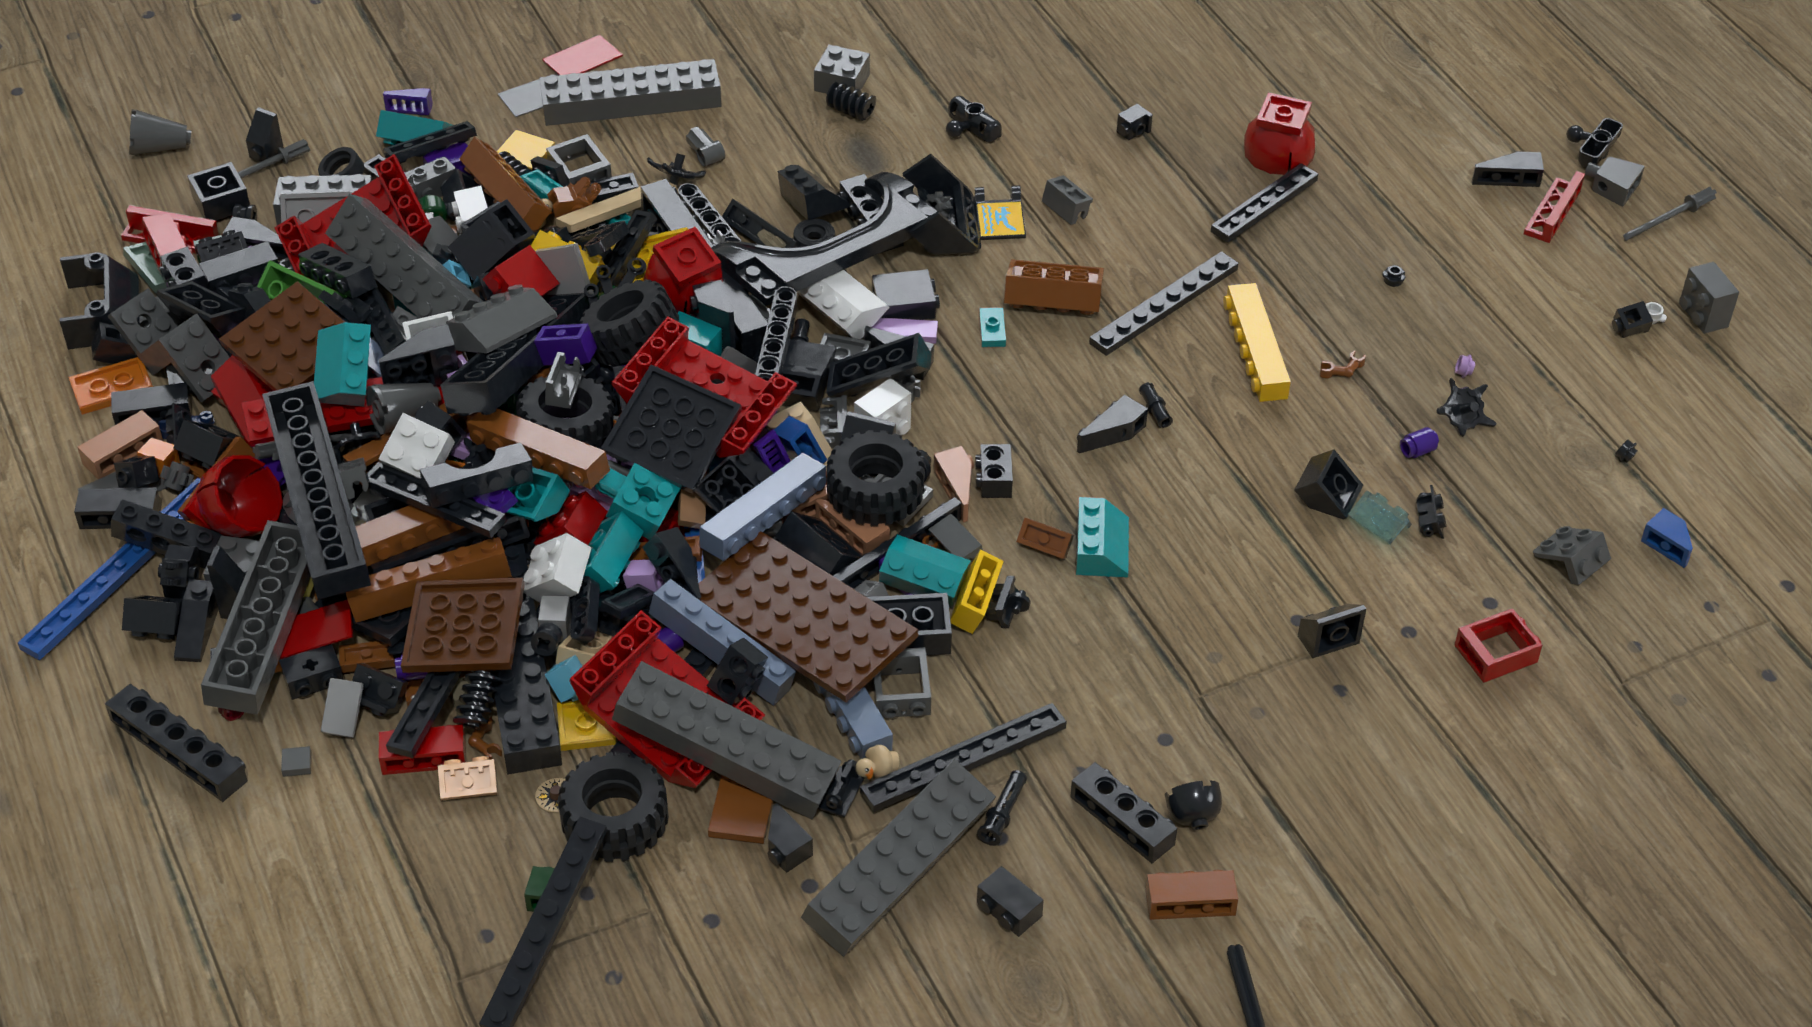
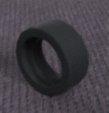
M341 147L329 152L322 159L318 167L319 176L363 175L365 167L356 151L350 147ZM349 163L341 172L334 174L339 167Z

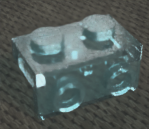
M1366 491L1348 515L1391 544L1404 526L1409 529L1412 525L1408 519L1409 514L1399 506L1393 508L1387 504L1389 501L1380 493L1376 492L1373 495Z

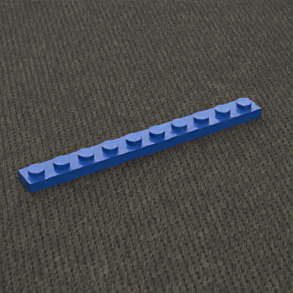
M197 478L161 513L186 521L177 511L197 487L201 479ZM127 542L18 642L19 649L41 660L156 552Z

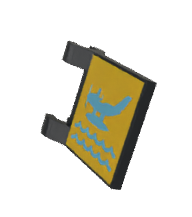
M1020 185L1011 186L1010 199L985 200L984 187H975L974 198L980 239L1026 238Z

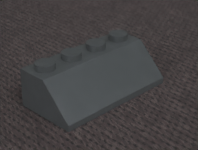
M519 284L509 287L505 293L492 295L490 297L491 300L474 304L473 309L456 313L455 318L447 321L446 324H448L456 351L489 353L557 318V313L534 288H526Z

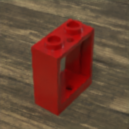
M1512 608L1458 628L1454 646L1483 683L1538 663L1543 645L1539 637L1534 635L1528 628L1525 620L1519 617ZM1507 632L1520 650L1494 659L1481 641Z

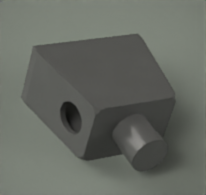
M1608 157L1602 166L1590 162L1585 170V175L1594 178L1593 192L1623 207L1640 185L1645 166Z

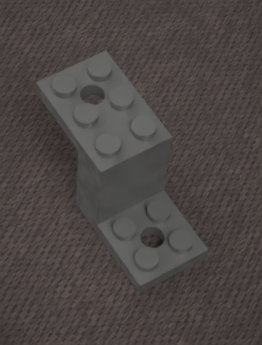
M148 288L108 315V318L152 376L172 363L201 402L213 395L211 391L215 386L211 380V375L230 357L198 314H195L177 327ZM138 316L147 318L149 322L147 328H143L138 324ZM202 362H207L212 366L211 374H206L202 371Z

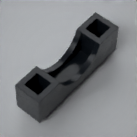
M520 442L496 449L494 458L486 465L478 468L459 469L447 463L420 469L422 491L431 507L435 508L533 481L532 460Z

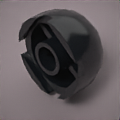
M1210 780L1211 786H1203V781H1195L1172 788V795L1166 792L1165 800L1170 816L1181 825L1191 826L1192 830L1208 827V822L1218 816L1222 807L1219 782Z

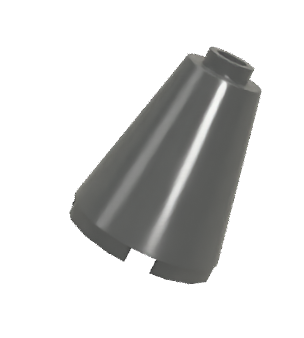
M131 110L129 154L137 155L186 148V143L191 144V130H187V125L139 110Z
M432 383L373 384L366 389L367 406L372 405L373 413L369 414L377 432L383 435L389 434L394 430L402 413L414 418L417 410L424 406L428 400L437 407L438 402L441 401L440 391Z

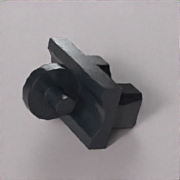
M1007 576L1004 584L995 585L991 597L993 601L998 602H989L985 613L987 620H999L1001 628H1009L1013 615L1027 611L1031 604V600L1026 596V592L1015 587V576Z

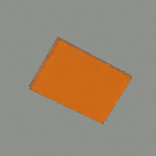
M139 357L68 377L82 415L110 407L111 392L153 387L145 365Z

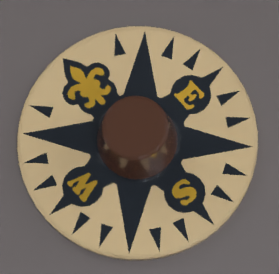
M549 779L538 787L535 798L540 808L548 812H559V789L565 779Z

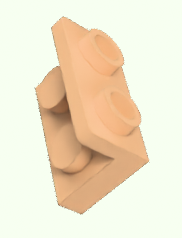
M487 756L472 758V762L461 763V760L453 759L444 761V765H438L441 801L498 794L494 759L489 760Z

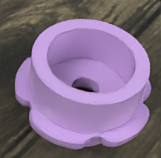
M1460 355L1457 360L1455 373L1461 375V378L1473 373L1475 362L1472 361L1471 355Z

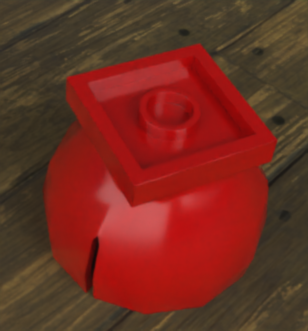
M1268 92L1259 115L1248 124L1244 135L1245 157L1255 168L1269 174L1285 175L1288 171L1290 152L1289 171L1301 163L1308 166L1313 161L1315 155V130L1307 120L1312 102Z
M696 227L653 245L654 253L648 262L644 280L647 279L661 284L665 288L677 313L679 311L684 313V305L687 300L686 314H694L689 302V296H693L692 285L721 280L723 283L721 261Z
M232 455L224 457L202 475L199 487L182 512L196 525L219 532L222 536L250 538L263 533L268 520L275 522L278 520L283 500L279 482L269 467H264L265 463L250 455ZM261 467H264V468H262V469H260V470L254 472L253 474L249 475L250 473H252V472L255 471L256 469H259V468H261Z

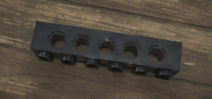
M130 683L105 703L110 721L220 801L224 802L248 782L245 773L246 766L239 757H232L221 744L210 741L200 729H193L182 716L172 714L164 703L154 701L144 689L139 690Z

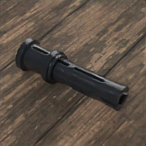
M1018 770L1011 772L995 806L987 811L986 821L977 831V836L983 843L996 846L1001 842L1002 831L1008 827L1011 821L1009 814L1027 781V776L1023 772ZM1012 792L1009 800H1006L1009 793Z

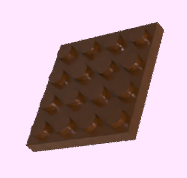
M297 281L219 338L226 350L268 387L276 391L314 381L318 330L338 325L345 321Z
M523 578L417 581L401 661L402 672L512 669L525 587Z

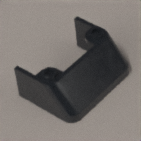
M929 154L902 173L903 177L914 184L918 191V197L925 202L928 199L927 195L935 194V192H943V197L950 196L953 209H950L948 218L937 211L909 230V233L924 246L928 253L934 255L971 254L981 248L975 198L971 190L932 154Z
M99 252L60 257L68 289L104 284V300L91 301L86 305L84 315L59 318L68 350L91 347V342L99 323L114 325L108 318V315L141 293V285L137 273L106 254Z

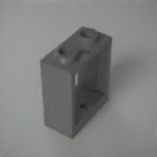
M588 134L546 148L547 159L563 165L568 184L575 185L582 177H587L590 181L612 177L611 164ZM584 155H588L594 163L571 172L564 164V162Z
M925 647L904 649L873 678L875 705L883 718L931 715V691ZM920 673L922 693L883 695L881 676Z

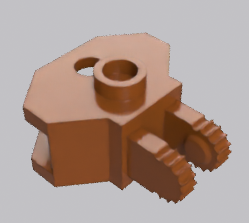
M582 177L575 185L570 183L566 187L553 188L547 196L553 204L552 208L555 219L592 205L593 200L601 191L600 184L595 182L590 184L589 178Z

